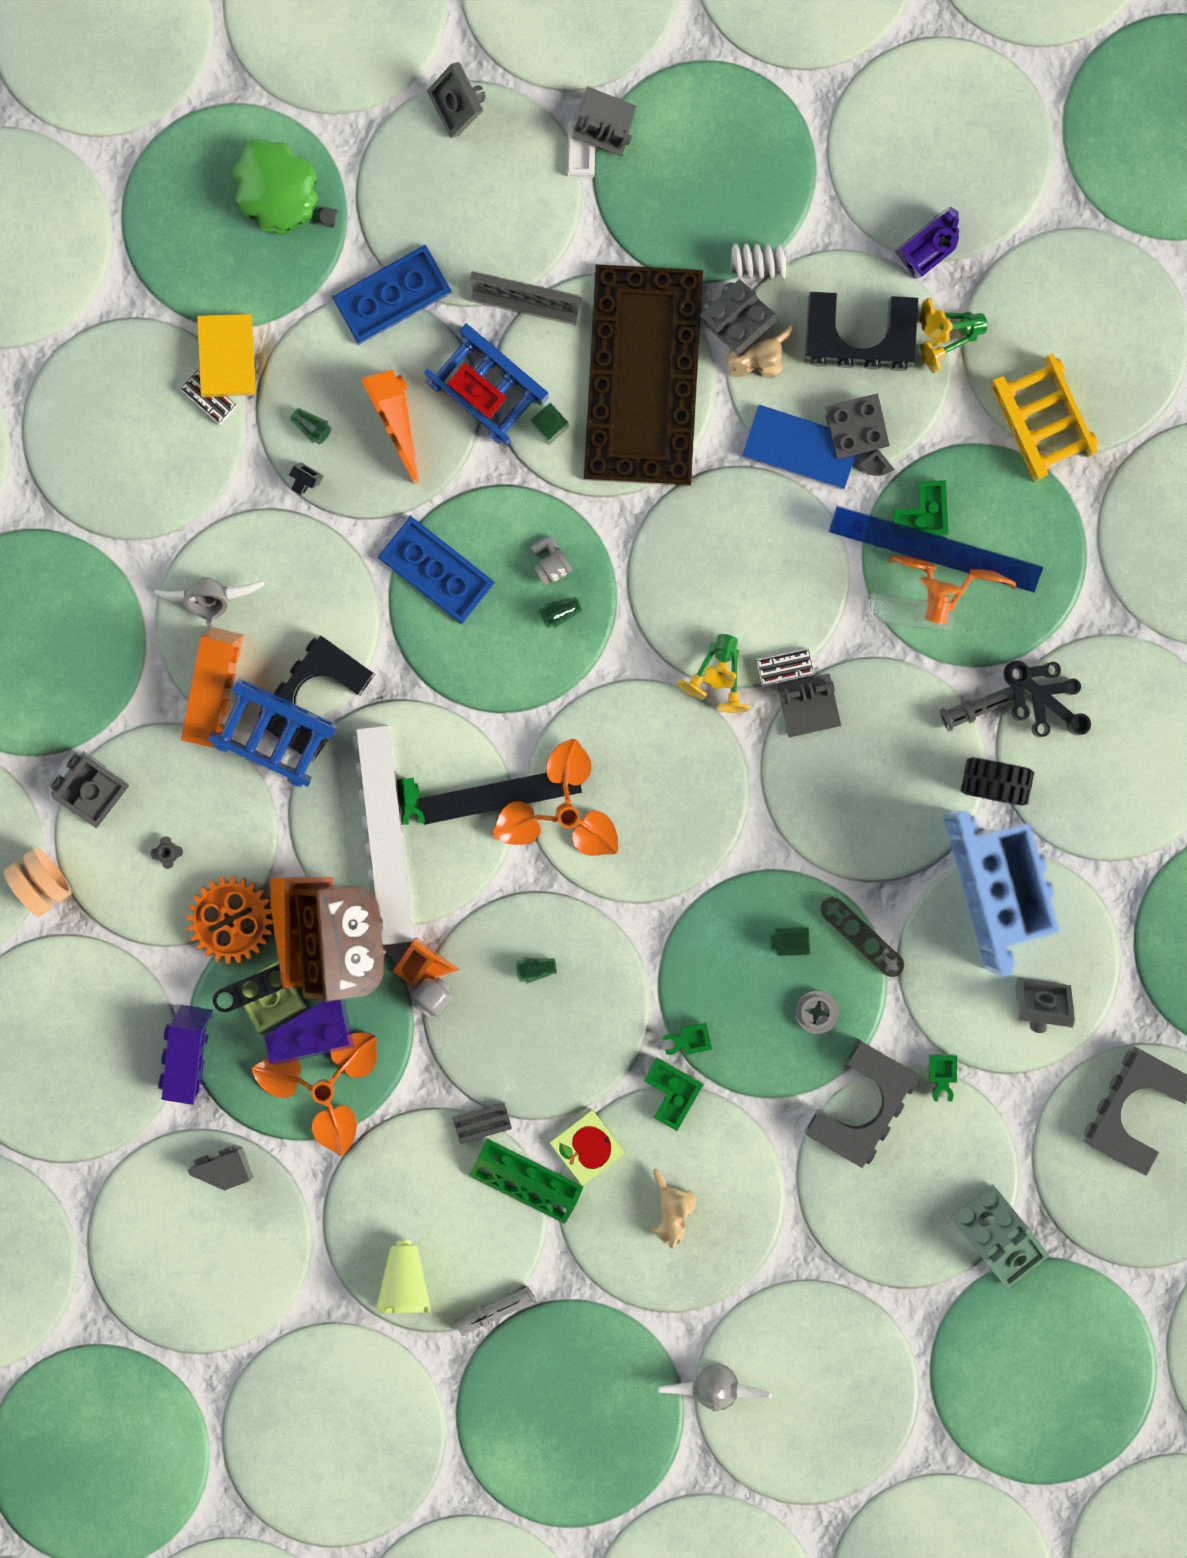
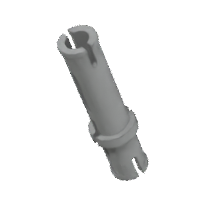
M527 1286L484 1308L482 1306L476 1308V1312L455 1320L461 1336H465V1334L482 1326L485 1328L489 1327L491 1322L532 1302L534 1303L536 1300L531 1288ZM514 1301H517V1302H515V1303H513V1304H511V1305H509V1306H507V1307H504V1306H506V1305H508V1304H510V1303H512V1302H514Z

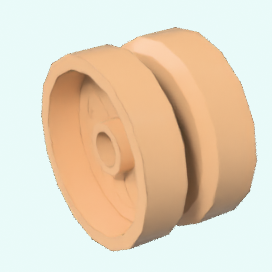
M37 847L23 856L24 864L16 861L3 870L5 879L14 894L37 917H41L52 909L51 900L59 903L72 894L71 888L61 871Z

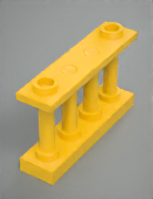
M1053 353L1044 359L1046 367L1013 382L1006 381L1003 375L990 383V387L1034 482L1048 475L1047 469H1049L1050 465L1085 450L1087 457H1091L1098 452L1096 447L1099 446L1093 432L1089 433L1063 376V373H1065L1064 366L1059 358H1055ZM1051 376L1057 389L1056 392L1023 407L1021 405L1017 406L1013 397L1016 395L1015 392ZM1060 401L1063 402L1068 416L1038 430H1028L1025 423L1027 416ZM1072 425L1074 426L1080 439L1079 441L1046 456L1039 454L1036 448L1039 440Z

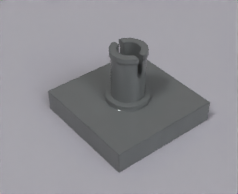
M460 62L450 64L427 90L450 138L458 137L481 114L483 109L480 103L485 100V91L476 93L483 89L482 86H471Z
M1017 978L1015 989L1018 1020L1030 1021V1029L1036 1033L1046 1032L1047 1024L1073 1028L1075 1014L1071 985Z

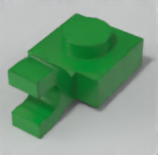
M414 778L397 780L400 806H402L403 810L401 825H409L410 814L416 816L417 824L425 823L422 811L415 808V805H417L416 799H419L418 784L414 783Z

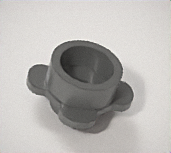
M167 836L162 837L158 847L151 850V857L158 859L166 869L172 868L174 861L183 855V848L177 846ZM166 850L169 851V855H165Z

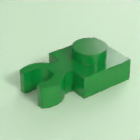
M706 1022L680 1027V1036L672 1033L662 1036L663 1040L671 1039L675 1042L672 1049L665 1050L667 1055L677 1053L679 1048H684L685 1055L712 1050Z
M929 1054V1082H936V1086L932 1090V1099L934 1101H938L940 1091H946L947 1100L949 1102L953 1101L954 1094L949 1087V1083H957L956 1054Z

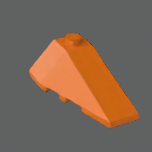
M389 370L361 379L414 484L418 483L419 475L408 400L404 393L408 387L402 375L396 376L393 370Z
M333 877L270 878V905L282 985L285 988L302 987L295 889L333 886Z

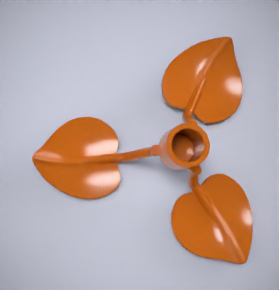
M892 556L889 559V563L897 561L909 567L922 569L927 573L928 577L919 578L928 588L926 602L929 604L925 619L938 624H946L949 610H954L956 602L973 579L1005 582L1013 590L1016 588V583L994 571L971 569L970 574L962 586L959 587L949 582H941L934 579L933 570H937V566L929 561L909 556ZM948 593H956L951 602L949 601L950 596L945 595Z
M569 739L559 744L552 751L546 763V773L549 780L553 783H563L565 803L560 804L556 808L555 816L540 814L534 816V810L529 804L515 801L502 809L493 830V837L503 843L524 845L533 842L540 835L541 828L536 820H547L553 823L558 821L562 827L568 829L578 825L573 830L572 840L576 849L581 853L596 856L617 854L618 836L611 819L603 812L592 810L584 816L582 821L579 812L571 804L568 783L580 785L591 774V760L577 739Z
M352 1033L354 1048L332 1052L331 1058L333 1062L340 1065V1067L330 1080L321 1079L314 1085L309 1084L302 1078H298L301 1071L298 1060L273 1065L269 1063L267 1057L252 1068L256 1081L269 1094L279 1098L290 1097L296 1091L297 1082L309 1091H312V1097L317 1103L327 1106L328 1111H321L315 1116L312 1122V1133L322 1146L332 1150L339 1156H343L352 1145L356 1135L357 1120L354 1112L348 1106L341 1105L333 1109L330 1103L334 1095L333 1084L343 1070L352 1078L364 1077L373 1070L377 1060V1039L375 1035L370 1033Z

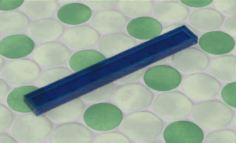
M836 505L828 530L829 533L969 574L971 569L994 571L1014 581L1016 588L1035 593L1043 570L1042 565Z

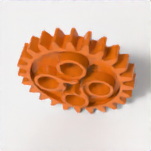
M235 876L230 877L229 883H227L224 877H220L219 885L214 880L209 881L210 890L202 886L200 890L203 896L193 895L197 905H188V908L194 911V915L186 916V919L193 921V925L187 927V930H195L196 933L190 940L199 939L200 943L196 949L199 950L206 947L205 957L215 953L216 962L220 961L222 956H225V962L229 964L234 956L237 963L242 962V954L248 960L251 959V950L260 953L261 948L258 944L267 945L269 943L264 935L273 934V931L267 928V925L273 924V919L268 918L272 910L266 909L270 899H261L265 891L255 892V882L247 887L246 878H242L239 884L236 882ZM234 894L240 895L243 899V905L240 909L233 908L230 903V899ZM210 906L215 907L219 912V917L216 921L209 920L206 915L207 909ZM249 907L252 908L251 913L233 921L234 927L232 924H227L213 932L209 931L211 926L228 918L227 913L232 916ZM246 918L252 919L255 923V929L252 933H247L243 929L242 924ZM222 930L229 932L231 935V941L228 945H223L219 941V933Z

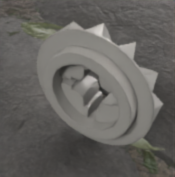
M810 991L800 998L796 1005L795 1013L799 1025L805 1031L812 1034H822L834 1027L838 1020L839 1009L834 998L828 993ZM818 1001H820V1009L828 1013V1016H818L814 1024L813 1014L806 1011V1009L815 1008Z

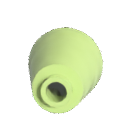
M396 1241V1246L390 1247L377 1301L376 1313H430V1302L418 1246H412V1241Z

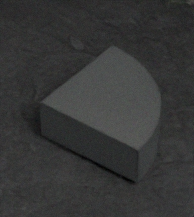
M879 449L873 451L856 465L861 472L870 476H883L894 470Z

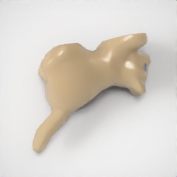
M788 326L773 339L762 340L754 346L747 347L739 356L730 349L729 354L726 356L727 365L732 367L729 369V375L741 377L753 370H758L764 378H774L783 369L781 363V343L791 336L794 326Z
M653 1169V1175L661 1193L662 1222L651 1229L650 1232L656 1234L664 1244L669 1243V1247L673 1249L676 1243H681L686 1231L684 1218L694 1211L697 1201L691 1191L667 1187L662 1173L658 1169Z

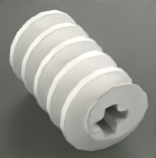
M734 244L731 250V276L733 271H736L738 278L741 279L744 271H747L749 279H752L755 271H758L760 279H763L766 271H768L770 278L774 279L778 271L781 279H785L786 250L783 252L782 246L777 244L774 252H772L770 244H766L762 252L760 245L755 244L751 252L749 245L744 244L740 252L738 244Z

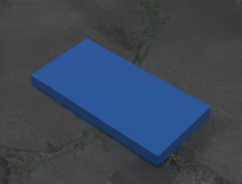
M425 244L332 296L355 340L360 345L452 294V291Z
M760 404L758 405L742 454L744 458L842 490L845 489L856 456L837 459L830 427Z
M411 515L377 557L460 624L466 621L495 584L491 578Z

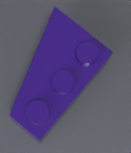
M344 999L322 1001L264 1036L269 1063L273 1065L354 1048Z
M181 1004L171 1024H166L164 1040L168 1041L167 1049L164 1048L161 1057V1065H165L164 1073H161L158 1089H162L161 1100L194 1105L200 1091L205 1061L203 1060L204 1044L208 1043L209 1037L206 1034V1027L209 1019L212 1018V1009Z

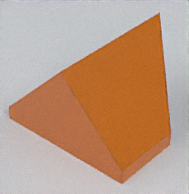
M416 938L393 970V973L412 987H415L425 978L434 979L460 969Z

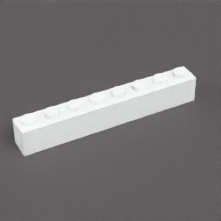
M391 726L356 729L357 735L353 736V747L355 752L359 751L360 762H356L357 778H362L363 789H359L360 804L365 805L366 816H362L363 831L368 832L369 843H365L367 859L372 861V869L368 870L370 886L374 885L375 898L379 904L380 916L383 920V930L381 931L382 943L386 945L412 942L416 937L403 825H401V808Z

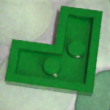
M946 480L918 482L919 509L892 511L893 538L948 535Z
M659 1057L655 1058L643 1080L666 1094L654 1115V1119L678 1131L704 1083Z

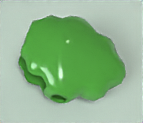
M262 139L249 140L243 146L240 159L233 167L232 172L234 180L239 185L235 202L241 213L249 219L258 221L262 230L276 232L281 235L309 222L312 218L313 210L318 203V196L314 191L317 175L310 161L295 157L292 149L286 143H271Z

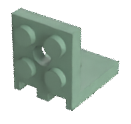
M993 1184L950 1217L1006 1289H1009L1049 1257V1254L1029 1227ZM986 1217H994L991 1225L982 1226V1222Z

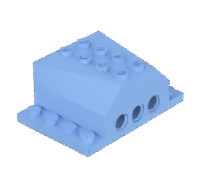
M968 811L942 813L985 969L1001 977L1013 974L1011 967L1015 966V961L1011 950L1007 951V946L1060 932L1051 898L1054 897L1053 887L1050 881L1046 882L1043 871L1047 870L1044 856L1038 854L1031 825L1029 823L1002 830L986 829L978 831L974 815L970 816Z

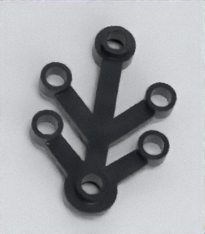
M1011 661L1005 666L1003 677L1005 682L1013 687L1015 706L1011 710V715L1015 720H1025L1030 715V709L1025 702V688L1032 694L1035 723L1032 725L1031 730L1034 736L1045 737L1050 733L1045 705L1067 723V729L1071 734L1084 735L1089 732L1091 720L1086 714H1073L1052 696L1053 694L1061 693L1067 695L1078 694L1081 690L1079 680L1073 678L1062 683L1039 685L1031 678L1045 676L1046 678L1058 677L1061 673V667L1057 662H1048L1043 666L1028 667L1022 661ZM1050 665H1052L1055 669L1053 675H1051L1048 671ZM1014 669L1019 672L1018 679H1015L1012 675ZM1070 682L1075 685L1073 692L1069 690ZM1019 707L1022 708L1024 711V715L1022 717H1020L1017 713ZM1075 720L1080 724L1079 729L1074 728L1073 723ZM1040 724L1044 727V732L1042 734L1038 732V726Z

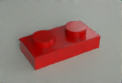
M466 363L461 366L447 383L448 386L489 420L507 400L505 395Z

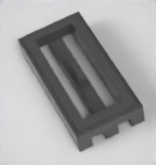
M505 1102L453 1117L460 1144L512 1129ZM498 1110L502 1112V1115L461 1126L460 1121ZM504 1120L505 1122L504 1125L464 1136L463 1133L464 1131Z

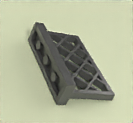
M471 271L470 282L473 289L471 302L576 325L582 297H579V295Z

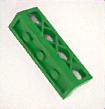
M489 1139L486 1140L469 1174L470 1177L564 1224L575 1208L584 1187ZM481 1166L489 1170L492 1174H485L479 1171L478 1169ZM505 1180L515 1183L516 1186L512 1187L506 1184ZM533 1192L539 1195L540 1198L536 1199L530 1196L529 1193ZM557 1204L565 1208V1213L554 1208L553 1205Z

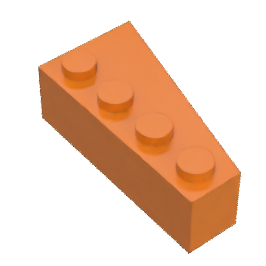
M212 627L201 636L181 736L182 741L213 748V742L209 741V737L213 730L220 734L223 730L224 725L222 723L224 715L228 714L230 700L228 698L235 682L234 673L240 657L244 634Z

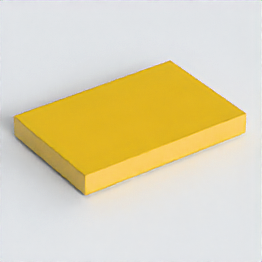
M252 314L197 316L201 397L256 395Z

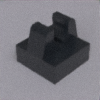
M300 462L294 465L289 473L291 477L295 478L291 490L301 495L307 491L308 487L313 489L318 486L324 476Z

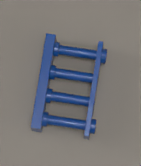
M465 323L459 330L461 337H463L461 340L462 344L436 375L428 368L425 370V376L428 378L426 383L437 393L440 390L445 392L490 431L487 435L500 445L504 442L508 446L511 443V439L506 435V432L531 403L535 404L538 401L543 405L549 398V392ZM477 349L483 354L481 358L483 361L474 370L483 377L490 368L494 369L496 366L504 372L502 375L503 379L495 387L502 394L511 385L515 386L516 383L524 389L522 393L524 396L497 427L444 382L470 350L473 352Z
M238 677L231 691L236 694L237 700L221 734L214 730L209 737V741L213 742L212 746L223 752L230 750L287 777V781L297 787H302V785L308 787L312 777L305 774L321 739H325V737L332 739L337 724ZM252 701L261 705L260 709L262 712L246 745H243L231 739V736L246 705ZM278 713L286 717L285 721L287 724L271 757L256 751V748L272 715L275 716ZM303 725L311 729L310 733L312 735L294 769L280 761L296 728Z

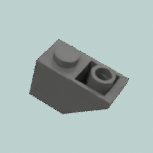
M233 1145L219 1150V1156L210 1159L206 1155L193 1161L194 1165L188 1169L189 1175L224 1191L249 1182L254 1177L243 1147L235 1149Z

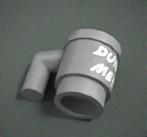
M546 536L531 545L535 555L546 549L551 554L534 567L544 585L550 582L554 583L573 572L572 567L552 536Z

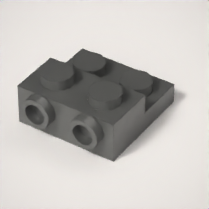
M740 279L735 283L730 282L726 284L722 290V295L715 301H708L703 306L702 313L700 314L705 326L738 356L778 320L776 313L758 298L757 294Z
M83 751L80 756L75 753L67 763V767L70 769L64 777L58 775L50 786L53 790L51 796L83 820L98 828L127 790L129 784Z

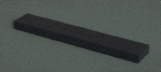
M541 773L419 798V804L424 815L425 823L423 824L426 825L500 810L515 801L529 804L564 797L563 783H553L549 780L547 773ZM568 783L569 795L582 793L581 784L571 785Z

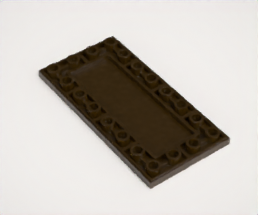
M596 264L584 480L691 486L703 270Z

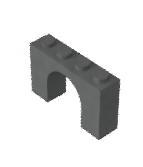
M858 1039L845 1062L874 1080L879 1086L882 1101L877 1115L868 1123L851 1126L817 1109L804 1132L810 1138L863 1168L865 1163L869 1165L877 1153V1150L874 1148L878 1141H884L891 1129L888 1124L893 1116L897 1118L903 1110L904 1103L902 1101L907 1093L911 1095L918 1084L916 1077L918 1074Z
M1134 1047L1132 1051L1129 1050L1122 1061L1124 1067L1120 1075L1116 1074L1113 1077L1109 1086L1111 1091L1107 1099L1103 1098L1100 1101L1096 1110L1098 1115L1094 1123L1090 1122L1084 1131V1136L1086 1137L1084 1142L1147 1176L1159 1152L1131 1137L1126 1132L1121 1121L1122 1106L1129 1095L1143 1088L1157 1089L1186 1104L1187 1074Z

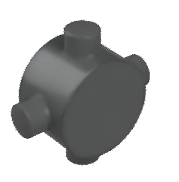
M321 207L319 209L320 220L317 223L319 226L324 225L335 228L337 226L336 214L339 213L336 208L332 210Z

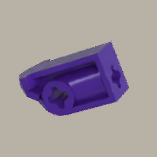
M948 207L937 214L934 219L895 250V253L915 279L923 277L956 249L959 241V228H957L959 212L953 207ZM940 237H944V246L940 247L938 245V242L940 241Z

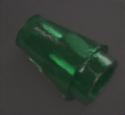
M297 408L290 418V421L294 423L311 443L316 442L320 445L331 433L332 428L328 425L327 420L301 408Z
M576 597L545 603V606L540 608L542 620L547 628L552 626L556 628L582 611Z
M522 957V960L516 961L519 982H526L528 984L557 974L554 958Z

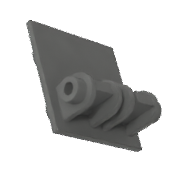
M587 86L572 137L622 156L625 145L628 146L632 138L629 131L636 105Z
M878 393L825 406L827 413L825 417L827 424L830 426L837 459L890 446Z
M830 673L777 685L789 738L841 726L834 695L835 687L833 681H831Z

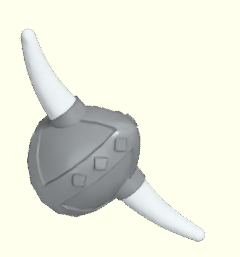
M202 577L189 589L183 591L155 590L154 594L169 601L183 603L194 615L207 620V626H212L213 621L225 613L229 600L259 589L264 585V582L259 581L242 586H222L211 577Z
M719 1363L704 1368L697 1377L696 1382L673 1384L657 1388L659 1393L697 1397L702 1405L715 1412L728 1408L738 1398L772 1397L770 1392L738 1385V1379L734 1371L728 1366Z

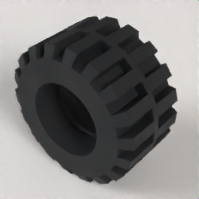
M975 757L968 758L961 792L965 795L1024 806L1029 802L1034 771L1030 768Z

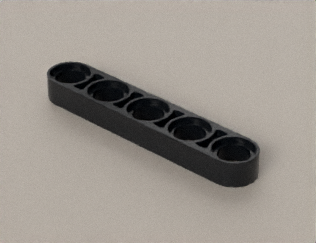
M278 964L221 988L213 996L214 1007L220 1012H230L284 989L285 987L282 984L278 987L271 986L267 979L272 971L280 972V965ZM250 981L258 986L257 995L251 998L246 997L242 992L243 985ZM223 992H227L233 997V1003L228 1008H221L217 1004V997Z

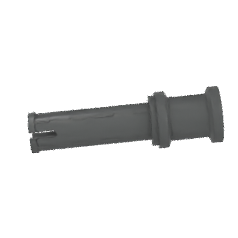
M1013 687L1004 688L971 702L963 700L960 705L947 710L945 708L940 709V716L948 732L953 731V727L966 722L971 724L976 720L977 716L1013 703Z

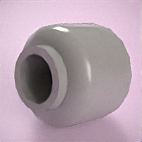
M439 977L435 981L431 978H425L412 995V999L415 1002L413 1006L428 1018L432 1015L435 1017L440 1016L452 1001V995L448 992L451 986Z

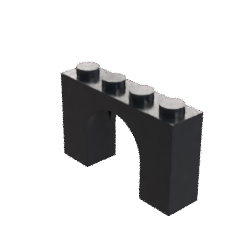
M809 293L804 361L810 362L811 366L822 367L826 366L827 363H837V367L853 368L854 364L864 365L865 369L871 370L880 369L881 366H891L893 371H907L908 367L913 366L916 350L918 298L891 296L888 301L885 338L876 346L859 349L845 343L837 332V293Z
M320 635L318 639L314 637L305 649L308 652L302 661L298 659L290 670L292 676L287 683L281 682L274 694L296 704L298 692L306 681L316 676H330L361 696L376 674ZM278 713L275 716L272 715L266 730L280 738L287 724L285 721L286 717ZM303 725L297 727L288 746L302 755L312 735L310 733L311 729ZM328 738L321 739L311 761H315L329 741Z

